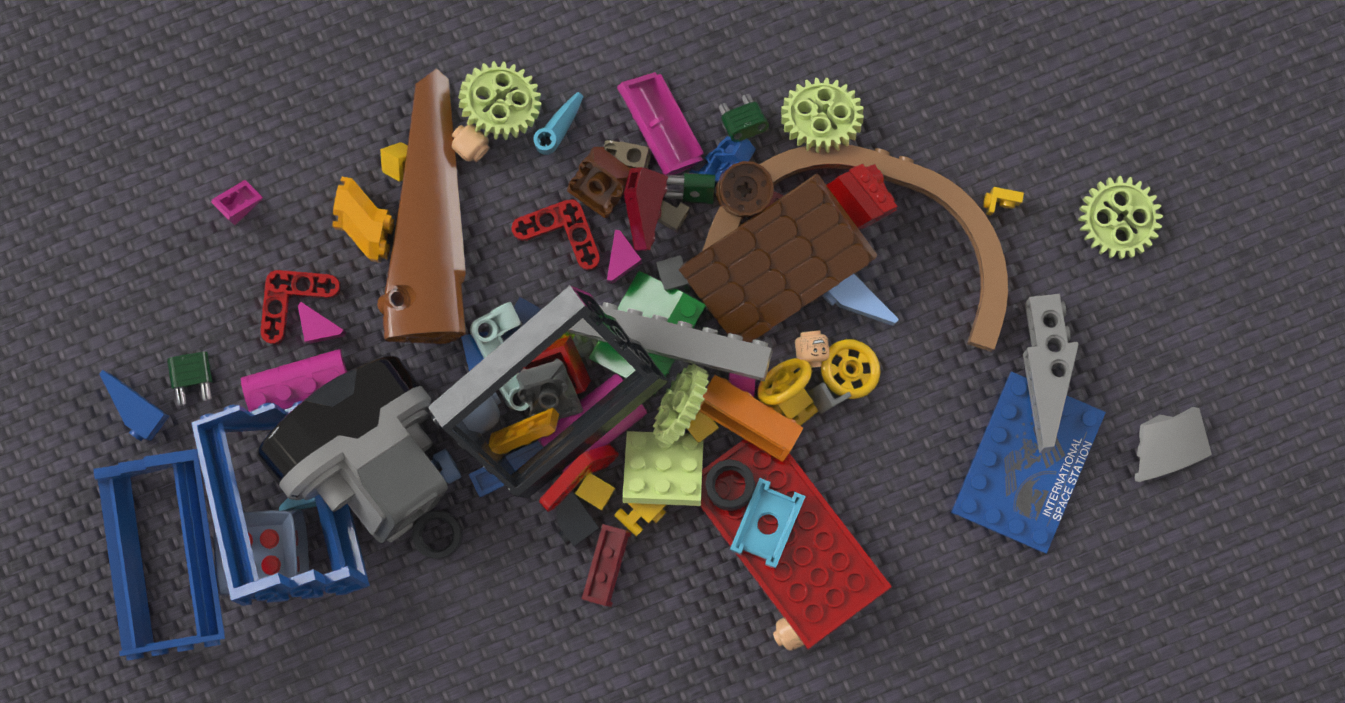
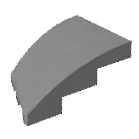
M1191 407L1174 417L1158 415L1141 424L1140 444L1137 456L1140 457L1139 472L1135 473V481L1141 482L1177 471L1212 455L1199 408Z

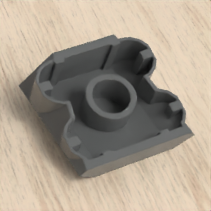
M558 358L553 362L527 370L524 368L516 376L520 385L518 396L522 402L528 403L530 408L529 415L531 417L553 407L559 413L558 419L579 414L583 411L566 368Z

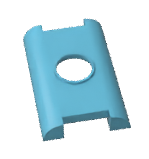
M759 478L730 550L739 555L744 550L766 559V566L776 568L805 496L794 492L793 497H789L769 489L771 482ZM772 515L777 519L778 528L773 534H763L758 529V521L762 516Z

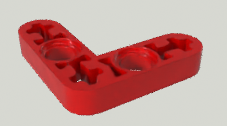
M576 200L562 201L521 216L512 223V233L520 241H528L565 227L579 266L583 270L590 271L599 265L600 257L582 207ZM568 205L578 209L575 212L576 220L578 222L582 219L583 223H575L568 228L567 224H572L570 216L564 215ZM543 214L553 215L554 223L552 226L544 227L540 224V217ZM535 217L536 225L540 229L539 231L535 232V228L532 227L527 229L528 234L526 235L516 232L520 228V223L524 222L525 226L531 225L533 223L530 219ZM577 228H582L587 232V237L582 242H577L572 237L574 230ZM591 242L592 246H588L587 249L589 254L595 255L596 258L592 259L593 264L588 265L587 262L582 263L581 259L585 258L583 250L577 251L576 247H584Z
M284 270L270 272L266 278L260 330L263 340L274 345L282 342L284 339L289 295L334 298L341 290L339 280L329 274ZM277 276H280L283 281H290L289 277L293 276L291 281L292 291H289V285L281 284L279 289H276V286L272 284V280H276ZM303 277L310 280L309 289L299 291L296 285L297 281ZM315 278H319L317 281L319 284H327L328 280H331V283L335 285V289H331L330 293H327L324 288L317 287L318 292L313 293L316 287ZM275 300L280 301L283 307L282 311L278 314H271L269 304ZM268 317L281 319V323L275 322V329L279 331V335H275L274 339H271V336L266 334L267 330L272 329L273 323L267 321Z
M610 444L582 453L540 498L539 503L547 512L553 510L585 475L605 469L615 461L619 453Z

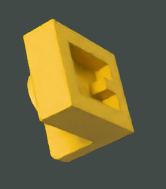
M993 187L990 193L985 194L983 208H987L986 215L991 216L994 213L996 202H1000L999 206L1014 209L1015 205L1019 206L1022 203L1024 193Z

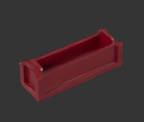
M602 524L583 592V600L612 607L613 602H611L628 537L632 536V532Z

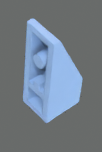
M855 274L840 282L839 285L822 295L832 306L836 303L840 308L892 326L899 320Z

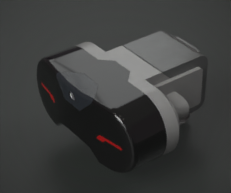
M394 355L381 357L335 377L315 390L271 430L256 452L257 458L289 499L309 500L320 494L333 512L348 504L367 530L380 543L386 540L393 542L412 529V522L436 507L448 488L443 476L424 453L433 445V442L420 425L429 416L428 406L431 405L432 399L402 360Z

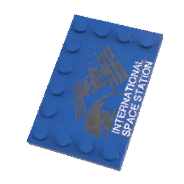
M1010 372L951 513L1047 554L1106 412L1066 395L1055 446L1050 452L1039 453L1027 378Z

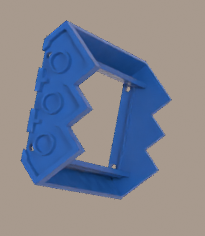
M307 401L296 402L292 407L285 410L275 403H264L258 409L251 412L240 405H230L225 407L224 411L216 414H205L200 417V420L191 423L231 601L243 606L252 605L251 599H256L257 601L267 600V603L288 601L289 595L308 599L322 597L324 595L323 592L329 594L336 593L337 596L346 595L370 586L350 506L346 504L333 512L320 494L315 496V501L332 572L323 575L313 569L291 578L276 573L260 580L258 579L225 433L298 428L306 458L333 440L329 418L322 410L313 404H308Z
M197 449L145 456L141 460L120 462L115 466L93 469L95 480L99 485L122 648V651H119V655L126 656V660L144 658L143 653L151 652L152 656L169 654L168 648L177 647V652L193 650L194 644L204 642V647L221 645L220 640L225 639ZM173 468L197 635L154 643L130 477Z

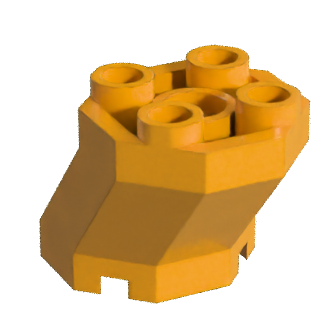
M342 176L340 181L344 185H338L333 207V215L338 216V221H333V228L345 231L370 261L381 263L382 259H388L390 244H387L388 234H393L395 220L392 219L388 210L378 209L352 178Z

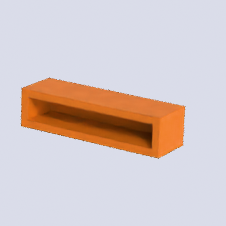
M714 375L707 386V392L703 395L705 399L701 402L699 412L783 462L793 448L803 427L799 426L793 419L786 418L776 412L770 405L763 404L753 398L750 393L733 386L727 379Z

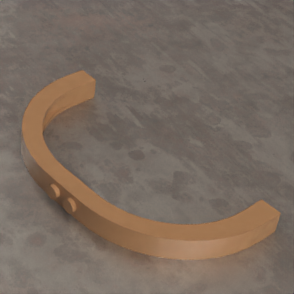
M840 144L839 151L834 146H831L829 153L826 152L825 147H821L819 153H816L815 146H812L808 151L806 146L785 151L760 164L770 173L774 185L790 176L809 170L822 168L850 170L861 164H864L865 167L876 164L877 169L882 172L885 181L920 192L943 206L954 216L969 237L979 265L980 299L967 344L990 352L995 350L1007 307L1008 275L1006 262L999 239L988 218L976 202L960 187L932 170L913 164L914 160L908 157L899 156L898 159L889 156L890 153L883 149L875 148V151L854 145L845 146ZM744 183L741 187H737L742 197L750 193V190L746 189V184ZM720 206L710 227L703 251L738 228L744 217L733 216Z

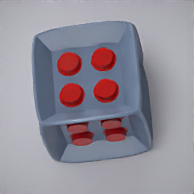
M302 511L244 512L259 580L276 573L291 578L309 571L307 530ZM214 527V558L217 586L220 596L229 597V589Z

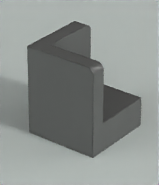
M681 255L656 262L659 277L665 291L683 286L685 292L690 291L687 279L679 271L683 265Z
M825 383L819 384L808 392L820 415L852 396L850 392L838 396Z

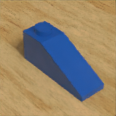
M102 370L99 375L124 424L131 429L129 433L139 441L143 439L152 441L169 418V415L115 376Z

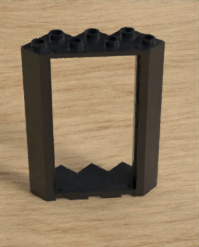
M570 285L429 405L428 408L433 414L431 416L433 422L452 436L463 450L468 451L474 456L487 472L497 477L515 497L529 499L663 387L668 380L641 343L630 338L616 318L605 314L590 293ZM583 318L635 371L515 471L505 455L493 453L479 432L468 430L462 420Z

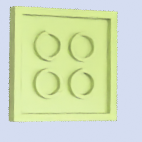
M627 431L623 503L701 506L703 441L698 443L691 434H684L679 436L678 441L674 440L673 444L669 443L667 445L655 438L653 432Z

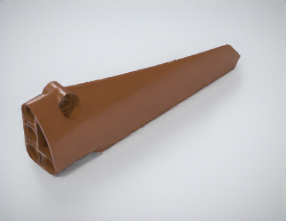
M437 68L415 85L402 191L385 294L380 296L377 302L379 311L384 315V338L387 342L446 344L466 334L461 285L464 282L466 270L455 150L452 148L454 138L452 137L453 123L449 79ZM391 298L395 301L396 306L392 303Z

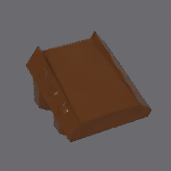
M593 147L589 155L580 163L579 170L571 179L567 192L602 217L608 218L624 194L629 170L633 167H628L607 152L604 147Z

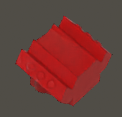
M864 164L858 165L826 185L859 230L893 213L898 207L894 202L893 196L887 191L883 174L877 169L876 164L866 167Z

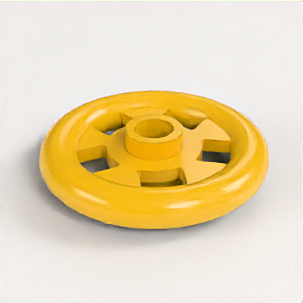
M846 339L838 341L829 347V358L822 361L821 374L825 384L833 393L842 396L850 392L852 396L848 399H857L868 395L876 387L880 378V364L876 354L869 346L858 340ZM849 349L859 352L858 359L848 356ZM835 355L842 358L838 367L832 363ZM862 363H869L870 373H863ZM846 366L853 368V374L847 372ZM839 373L840 377L845 380L842 385L834 379L833 376ZM860 379L863 386L854 389L851 382Z
M793 358L773 367L767 373L765 382L761 381L757 389L759 400L767 405H777L796 396L810 380L812 373L811 365L806 360ZM799 368L800 370L794 374V371Z

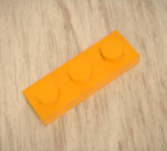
M553 407L491 434L488 445L493 453L506 454L512 449L528 445L543 436H549L556 431L559 413Z

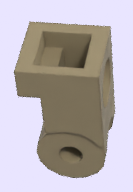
M605 140V150L628 167L649 168L652 155L649 147L621 141Z
M662 200L661 217L658 222L677 233L689 214L690 208L683 203H680L678 208Z

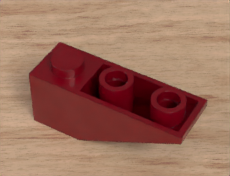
M644 167L631 168L629 170L624 190L634 250L636 251L651 249L655 241L654 232L656 224L661 217L662 200L667 192L666 183L668 176Z

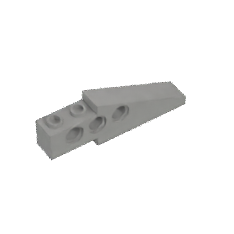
M1060 294L1029 297L1025 303L1032 347H1027L1023 353L1039 453L1050 452L1055 446L1078 349V342L1068 343L1070 341V330L1068 326H1065L1066 306L1064 301L1061 302ZM1046 318L1052 320L1054 323V327H1047L1044 324L1043 319ZM1047 344H1055L1058 347V352L1050 351ZM1051 369H1060L1063 374L1062 377L1054 376Z

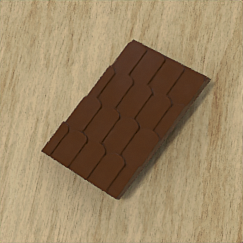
M817 173L683 264L679 271L687 279V282L702 299L713 316L717 318L725 332L742 336V341L750 343L808 303L839 285L840 282L867 266L871 261L875 260L877 253Z

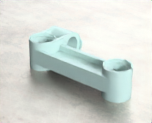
M508 302L476 319L470 326V333L483 358H485L503 343L501 335L514 327L522 325L512 303ZM482 323H486L489 326V333L485 337H481L478 333V328ZM517 373L499 390L509 408L522 411L529 407L528 403L522 402L516 406L512 400L513 395L519 392L520 387L516 378L519 374Z

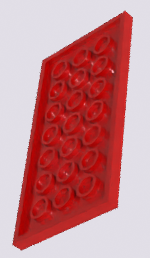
M744 439L702 470L700 507L730 547L749 503L741 509L727 511L718 508L711 502L706 490V478L710 469L718 462L731 459L747 465L753 473L755 488L759 478L771 482L769 489L789 497H793L794 492L805 496L776 568L766 566V559L744 550L741 555L735 554L808 650L892 588L790 453L782 462ZM725 471L716 479V492L723 499H737L745 491V479L736 471ZM764 515L758 521V529L763 534H773L778 528V521L772 515Z

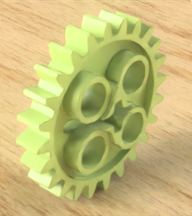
M493 61L491 68H488L483 63L481 71L475 67L472 75H466V82H462L458 96L461 99L459 108H463L462 117L470 116L467 124L472 125L475 123L476 132L484 129L485 137L492 132L496 140L499 134H503L504 139L507 140L509 133H512L517 138L519 130L526 133L528 126L533 127L534 119L538 118V110L541 107V102H539L541 93L536 92L538 85H530L532 76L524 78L525 70L522 69L516 72L515 64L508 69L505 62L502 63L501 67H497V64ZM497 83H503L506 86L502 87L499 86ZM477 96H484L487 99L482 100L479 99ZM513 101H519L523 105H517ZM494 114H499L503 118H496Z
M815 78L814 84L805 80L804 88L797 84L796 92L790 90L789 98H784V106L781 109V123L784 124V132H790V140L797 138V146L806 143L807 151L812 146L816 147V153H819L821 147H825L826 152L829 153L831 146H834L839 151L840 143L849 146V139L855 140L856 134L861 132L864 118V108L860 106L861 99L855 98L854 90L847 93V84L841 88L838 87V80L833 84H829L828 78L824 80V83H820L819 79Z
M1121 176L1116 179V183L1110 177L1106 180V186L1100 181L1097 184L1098 190L1094 188L1089 190L1092 197L1085 196L1083 198V201L1088 206H1081L1079 208L1085 215L1080 216L1078 220L1086 223V225L1080 228V231H1088L1089 234L1084 239H1093L1094 242L1091 248L1099 245L1101 247L1099 254H1103L1108 250L1109 258H1112L1118 252L1119 259H1123L1127 252L1128 256L1132 258L1135 256V250L1140 254L1144 252L1143 245L1148 248L1153 245L1149 238H1158L1157 233L1153 230L1162 228V225L1156 223V220L1163 217L1161 214H1156V210L1161 205H1153V201L1157 196L1149 197L1147 195L1150 187L1144 190L1140 189L1142 181H1139L1134 186L1132 185V177H1129L1125 183H1123ZM1116 194H1120L1125 198L1124 206L1116 204L1114 200ZM1104 202H1107V203L1109 204L1110 208H1109V207H1106V206L1104 205ZM1098 212H1103L1108 216L1107 224H1102L1097 220ZM1134 212L1142 213L1144 216L1143 223L1135 222L1133 219ZM1124 214L1123 221L1118 222L1116 220L1118 215ZM1131 227L1137 230V234L1133 233ZM1116 230H1123L1126 233V241L1122 242L1116 238Z
M689 364L687 369L683 368L682 373L677 374L676 381H672L671 388L666 390L665 395L661 399V405L657 408L659 413L655 416L654 419L657 421L653 425L655 428L653 431L655 438L667 445L669 443L673 444L674 440L678 441L680 435H684L686 428H690V422L695 420L696 414L701 409V402L705 399L703 395L708 390L705 388L709 383L707 380L709 375L706 374V370L695 364Z

